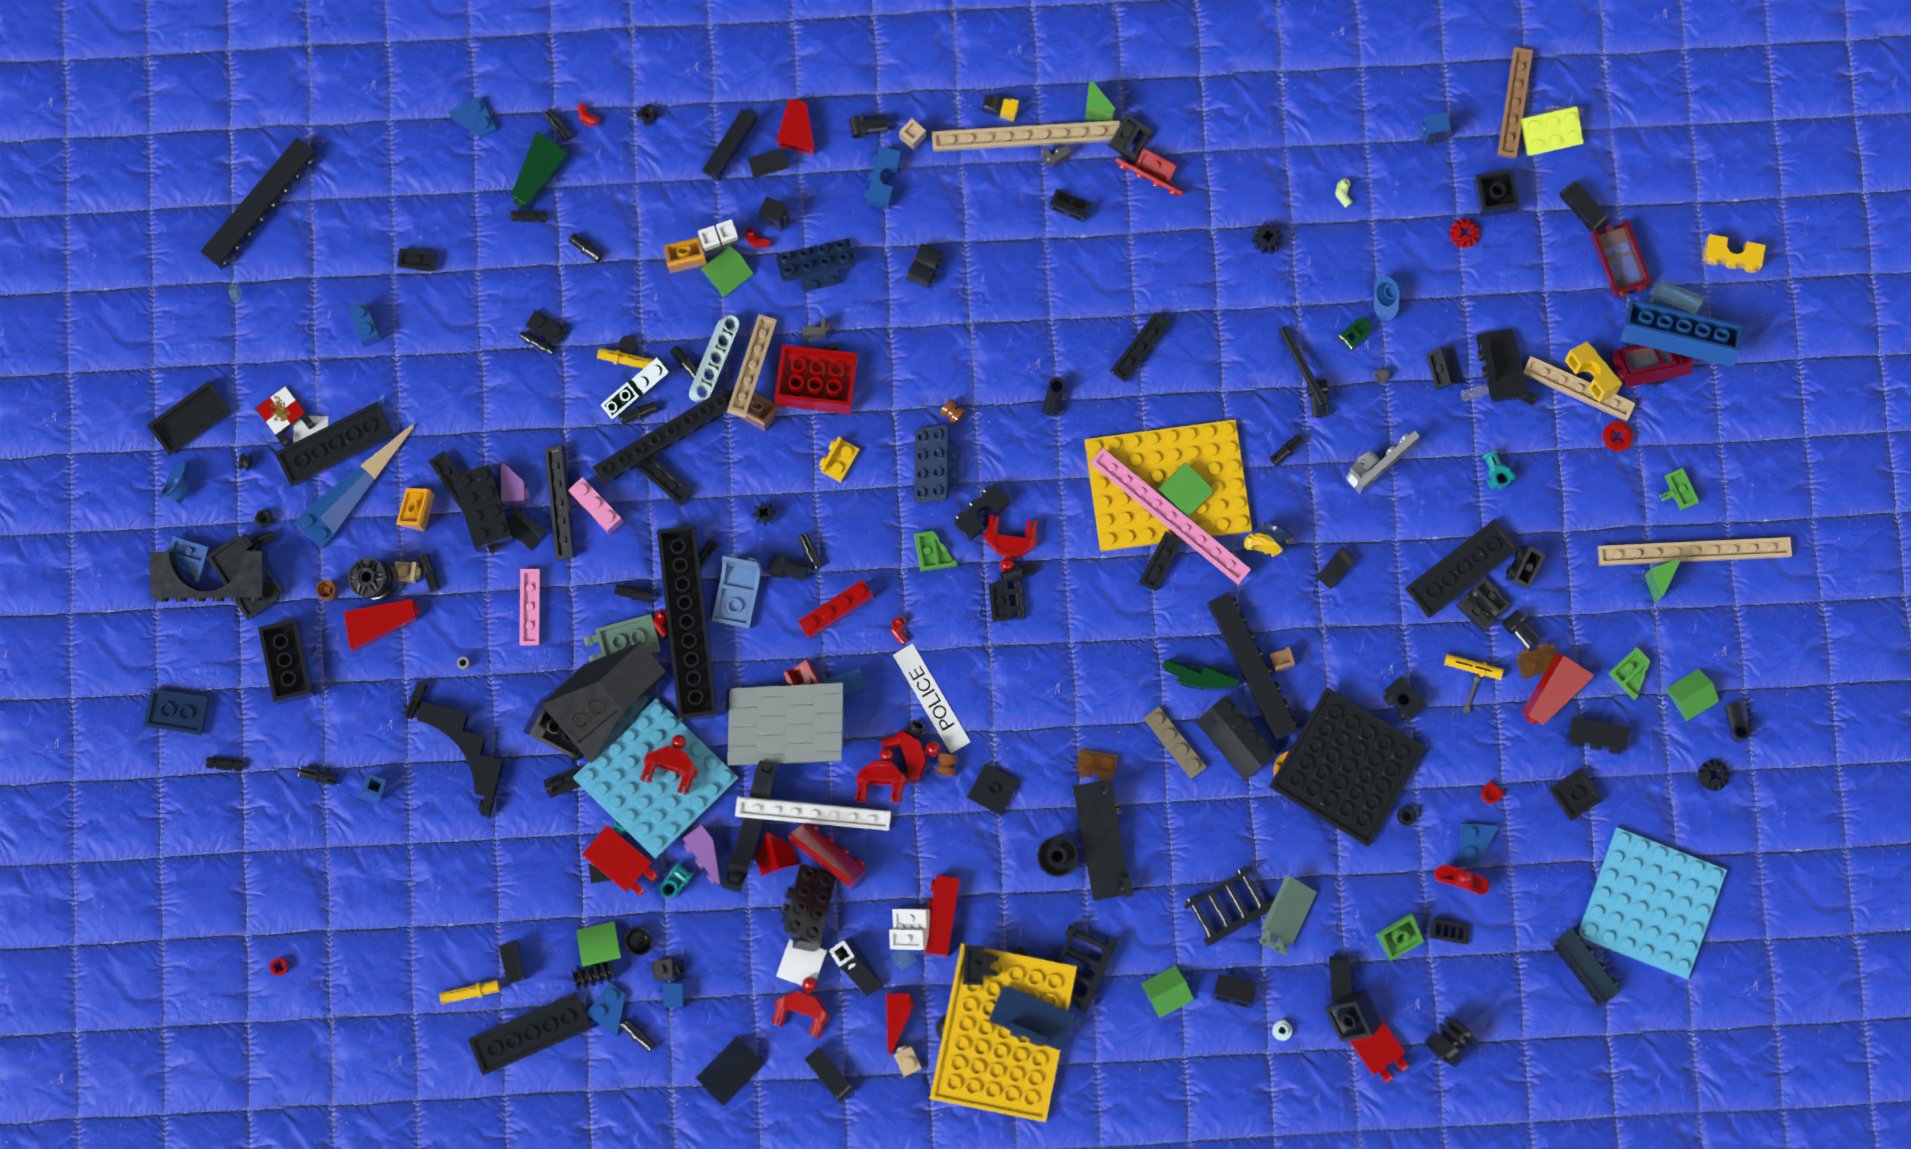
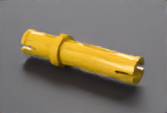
M599 347L597 359L610 361L615 365L619 363L642 369L654 360L623 353L621 350L614 351Z
M1448 653L1444 662L1445 666L1479 674L1480 677L1487 676L1501 680L1503 668L1487 665V662L1480 663Z
M498 980L487 983L477 982L472 986L440 992V1000L443 1005L473 997L482 998L483 995L500 992Z

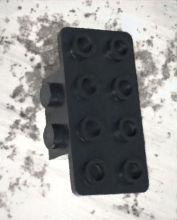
M1506 329L1478 334L1476 336L1478 360L1482 362V377L1486 379L1491 401L1501 402L1527 397L1529 391L1514 331Z
M805 864L799 866L795 882L791 887H787L784 898H786V902L780 910L782 915L781 923L785 924L784 931L786 933L815 944L821 941L836 880L834 875Z

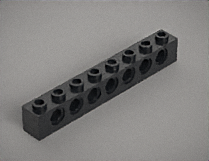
M724 390L719 391L594 465L593 473L602 487H605L728 414L729 397Z

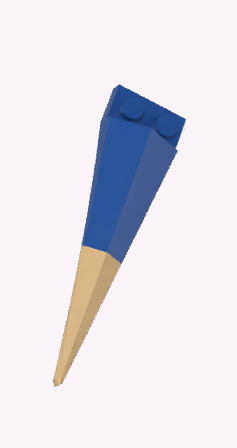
M414 424L311 504L294 522V525L317 546L323 549L337 535L374 480L414 429Z

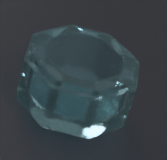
M237 283L228 285L231 301L234 303L242 301V290Z

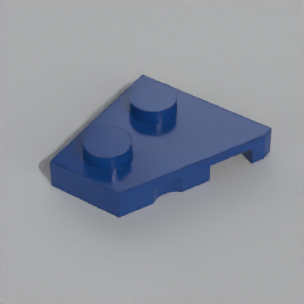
M1460 824L1459 863L1479 864L1498 829V825Z

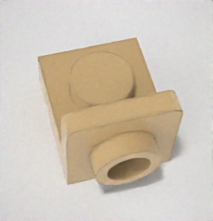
M395 561L399 582L417 584V579L421 577V567H419V564L414 561L412 563Z
M905 1045L896 1049L897 1053L894 1054V1057L904 1077L922 1069L912 1046L908 1048Z

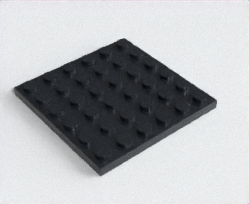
M1326 687L1268 787L1362 845L1369 847L1426 747Z

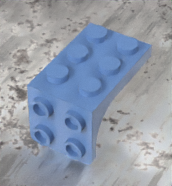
M727 554V556H722L721 579L711 621L750 629L762 568L756 559L746 558V560L738 559L739 556Z

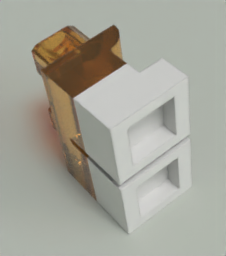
M732 219L717 224V231H715L714 226L698 231L706 254L738 243V236Z

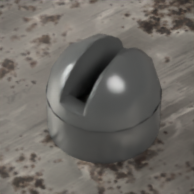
M1382 367L1374 371V377L1378 383L1384 384L1389 380L1390 372L1387 368Z

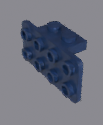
M848 239L776 256L782 282L801 279L803 292L840 284L838 270L855 266L850 240Z
M946 425L919 428L915 431V503L946 501L949 497V485H959V447L949 444V427Z
M1006 985L1002 987L989 1017L992 1023L1011 1031V1036L1018 1039L1024 1036L1029 1039L1028 1043L1037 1047L1043 1044L1056 1050L1063 1048L1075 1019L1073 1013Z

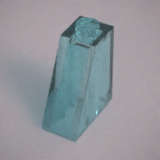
M1661 280L1659 285L1654 284L1649 293L1652 295L1649 302L1655 305L1693 314L1697 313L1705 299L1700 294Z

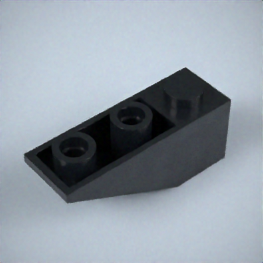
M852 937L843 940L829 950L838 966L866 996H869L883 986Z

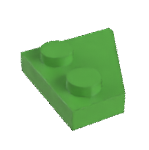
M934 531L914 534L920 572L957 566V562L948 554V550L940 543Z
M1636 647L1608 674L1635 700L1639 695L1638 693L1650 660Z

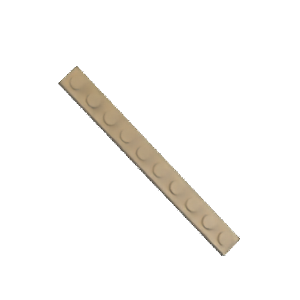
M1119 121L933 131V152L1110 142L1120 123Z
M1790 537L1597 547L1599 566L1668 563L1674 560L1680 562L1792 557Z

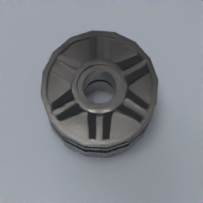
M365 557L360 558L353 564L349 571L348 580L352 591L358 596L383 601L392 597L398 589L399 574L390 563Z
M1052 836L1044 840L1039 846L1037 861L1040 868L1046 874L1056 878L1066 877L1077 868L1079 852L1075 844L1068 838ZM1056 852H1062L1063 859L1060 862H1055L1053 859Z
M1446 1015L1443 1018L1446 1025L1438 1024L1439 1029L1443 1033L1439 1034L1432 1031L1425 1039V1043L1441 1061L1457 1068L1464 1059L1463 1054L1459 1050L1463 1049L1470 1052L1471 1048L1468 1044L1475 1046L1478 1041L1467 1027Z

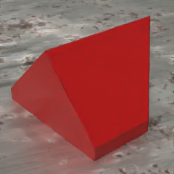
M767 832L756 856L761 877L798 865L793 846Z

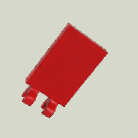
M608 825L582 854L626 893L631 888L641 897L645 890L636 883L640 876L644 874L653 882L658 877L649 868L652 862Z
M1381 1019L1382 1025L1373 1036L1348 1041L1371 1074L1374 1075L1378 1072L1383 1081L1387 1083L1393 1079L1385 1068L1388 1064L1394 1061L1401 1072L1409 1066L1401 1057L1405 1051Z

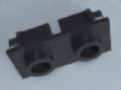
M580 767L543 780L549 798L581 787L573 779V776L581 770Z

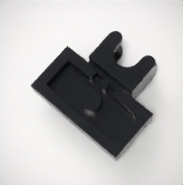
M964 945L963 985H983V975L998 976L996 970H990L989 964L993 961H998L999 956L984 955V945Z

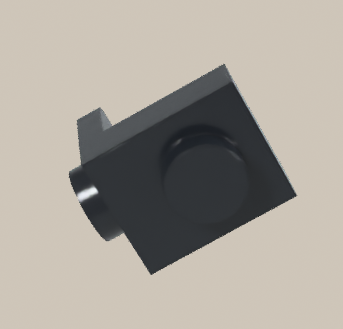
M667 959L652 961L653 981L684 979L683 960Z

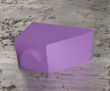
M501 464V502L503 505L526 504V499L530 497L529 487H526L524 481L506 464Z

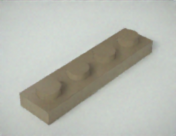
M1160 707L1144 717V721L1191 780L1207 768Z

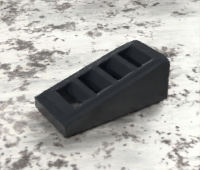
M1431 919L1429 939L1468 945L1470 925ZM1438 925H1441L1440 935H1436ZM1445 926H1449L1447 937L1444 936ZM1453 927L1456 928L1455 938H1451ZM1460 928L1464 929L1463 940L1459 939Z

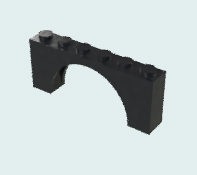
M243 551L242 563L236 576L227 585L214 591L202 590L189 583L178 568L175 552H150L151 598H157V602H169V598H176V602H187V598H194L195 602L206 601V598H213V601H225V598H231V601H243V598H250V601H262V597H268V551Z

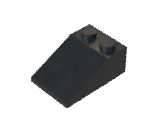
M538 702L523 732L579 760L582 752L540 702Z

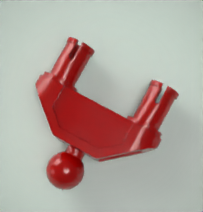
M994 515L988 516L987 532L983 534V539L999 557H1004L1000 562L1001 571L1011 570L1015 567L1012 558L1019 559L1038 546L1039 541L1036 536L1039 522L1034 521L1033 528H1031L1032 520H1027L1025 537L1021 538L1000 535L998 531L1001 517L996 516L995 523H993Z
M902 730L897 731L896 735L880 739L882 749L896 746L902 747L908 767L907 771L903 772V774L908 779V783L911 782V784H916L920 781L928 763L926 755L937 756L941 750L939 743L935 741L929 742L924 748L920 741Z
M675 735L671 739L673 748L665 746L645 755L643 759L645 765L640 780L645 782L646 775H648L646 783H652L655 769L659 767L681 774L682 778L677 792L682 794L685 786L683 795H689L692 781L697 778L698 772L687 753L680 750L686 746L685 737Z
M883 748L879 753L881 761H872L857 774L856 783L858 787L855 800L858 802H867L868 791L871 785H893L890 801L902 803L904 787L908 785V779L891 762L894 759L893 750Z
M1441 865L1434 871V879L1439 883L1448 884L1480 896L1485 895L1489 890V882L1486 878L1468 870Z
M808 976L802 981L804 991L798 989L775 1000L776 1010L771 1024L776 1025L778 1022L777 1026L783 1027L787 1011L792 1010L811 1016L813 1023L808 1035L813 1037L817 1030L815 1038H821L824 1024L829 1020L830 1016L818 995L811 993L817 988L818 984L814 977Z

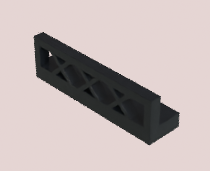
M741 109L703 167L702 173L717 182L720 180L758 122L755 112L748 113Z

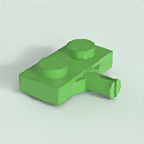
M1683 468L1664 476L1669 486V491L1659 494L1662 502L1673 497L1680 511L1699 503Z

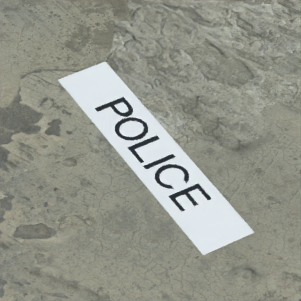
M913 643L893 654L949 752L953 753L970 743L969 738Z

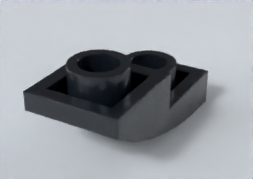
M1341 546L1316 575V578L1331 590L1354 563L1356 558Z

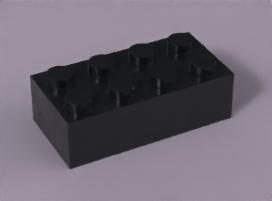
M489 464L453 475V481L475 550L479 552L513 541Z
M295 618L258 627L273 702L279 705L315 696L300 622Z

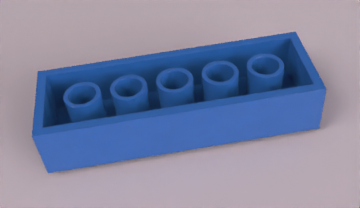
M1630 299L1620 341L1734 367L1740 349L1743 325Z

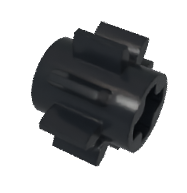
M762 502V506L759 508L754 506L757 512L753 513L752 516L753 518L758 517L757 525L762 522L767 527L769 521L774 523L772 516L776 515V511H771L772 504L765 506L764 502ZM767 511L768 516H767V517H766V516H763V517L761 518V514H760V513H761V512L765 513V512Z

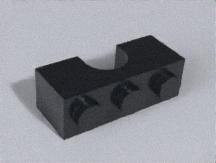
M996 484L993 486L988 485L981 492L983 495L978 500L976 498L968 504L969 508L964 513L961 511L954 518V527L969 542L983 530V525L977 519L980 511L991 510L998 516L1011 503V499Z

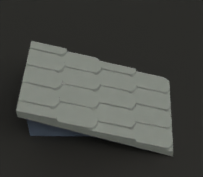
M843 683L729 689L727 766L758 765L760 760L769 761L773 764L842 761L845 719Z

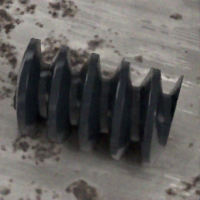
M611 960L606 961V964L600 962L598 966L592 964L591 968L584 966L583 970H581L579 965H576V971L572 970L577 990H581V984L588 988L589 982L592 986H596L597 980L602 985L604 984V978L608 983L611 982L612 976L615 979Z

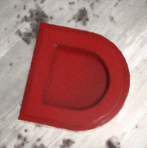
M1490 780L1481 790V799L1487 804H1494L1505 793Z

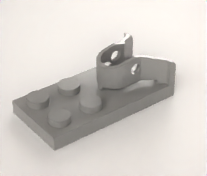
M1416 431L1411 434L1407 432L1400 439L1397 447L1393 445L1386 451L1382 460L1373 451L1363 454L1351 467L1346 480L1361 494L1417 443L1420 436Z

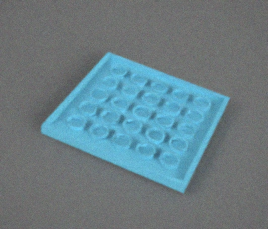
M656 698L638 715L635 722L592 763L588 762L573 776V779L657 859L738 780V777ZM675 735L685 737L686 746L680 750L687 753L698 772L697 778L692 781L689 795H683L685 786L682 794L677 792L682 778L681 774L659 767L655 769L652 783H646L648 775H646L645 782L640 780L645 765L643 763L645 755L665 746L673 748L671 739Z
M1616 827L1578 932L1583 940L1687 980L1727 870Z

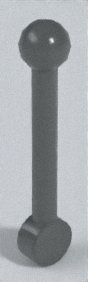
M1479 675L1474 676V684L1472 686L1469 698L1467 700L1466 706H1464L1462 709V711L1466 714L1470 712L1469 706L1471 704L1477 684L1481 681V677Z

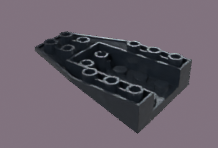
M639 642L582 665L539 702L587 760L592 763L635 722L666 671L644 644Z

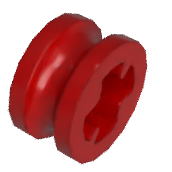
M275 958L269 966L271 973L276 976L285 975L289 969L287 961L281 958ZM282 962L284 969L282 971L279 970L277 973V968L274 966L276 963Z

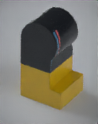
M985 95L981 110L986 114L1014 122L1019 100H1008L993 95Z

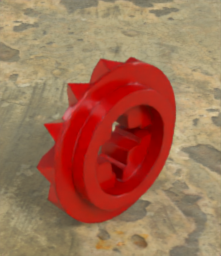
M1469 218L1459 219L1450 228V238L1458 247L1469 248L1474 246L1479 240L1480 228H1478L1476 222L1471 221ZM1470 228L1468 233L1470 236L1465 235L1460 238L1461 229L1466 230Z
M1620 421L1611 422L1602 433V441L1605 443L1606 448L1611 449L1613 452H1622L1633 441L1631 428ZM1623 432L1620 437L1622 441L1616 440L1612 442L1614 438L1613 433Z

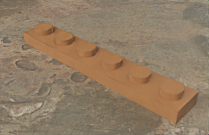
M1516 47L1513 49L1497 156L1512 159L1517 157L1522 124L1521 118H1523L1533 50Z

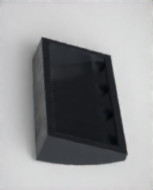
M208 381L151 421L147 426L170 456L231 413L232 410L213 384Z

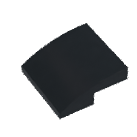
M1483 577L1456 604V607L1484 632L1512 603L1489 580Z

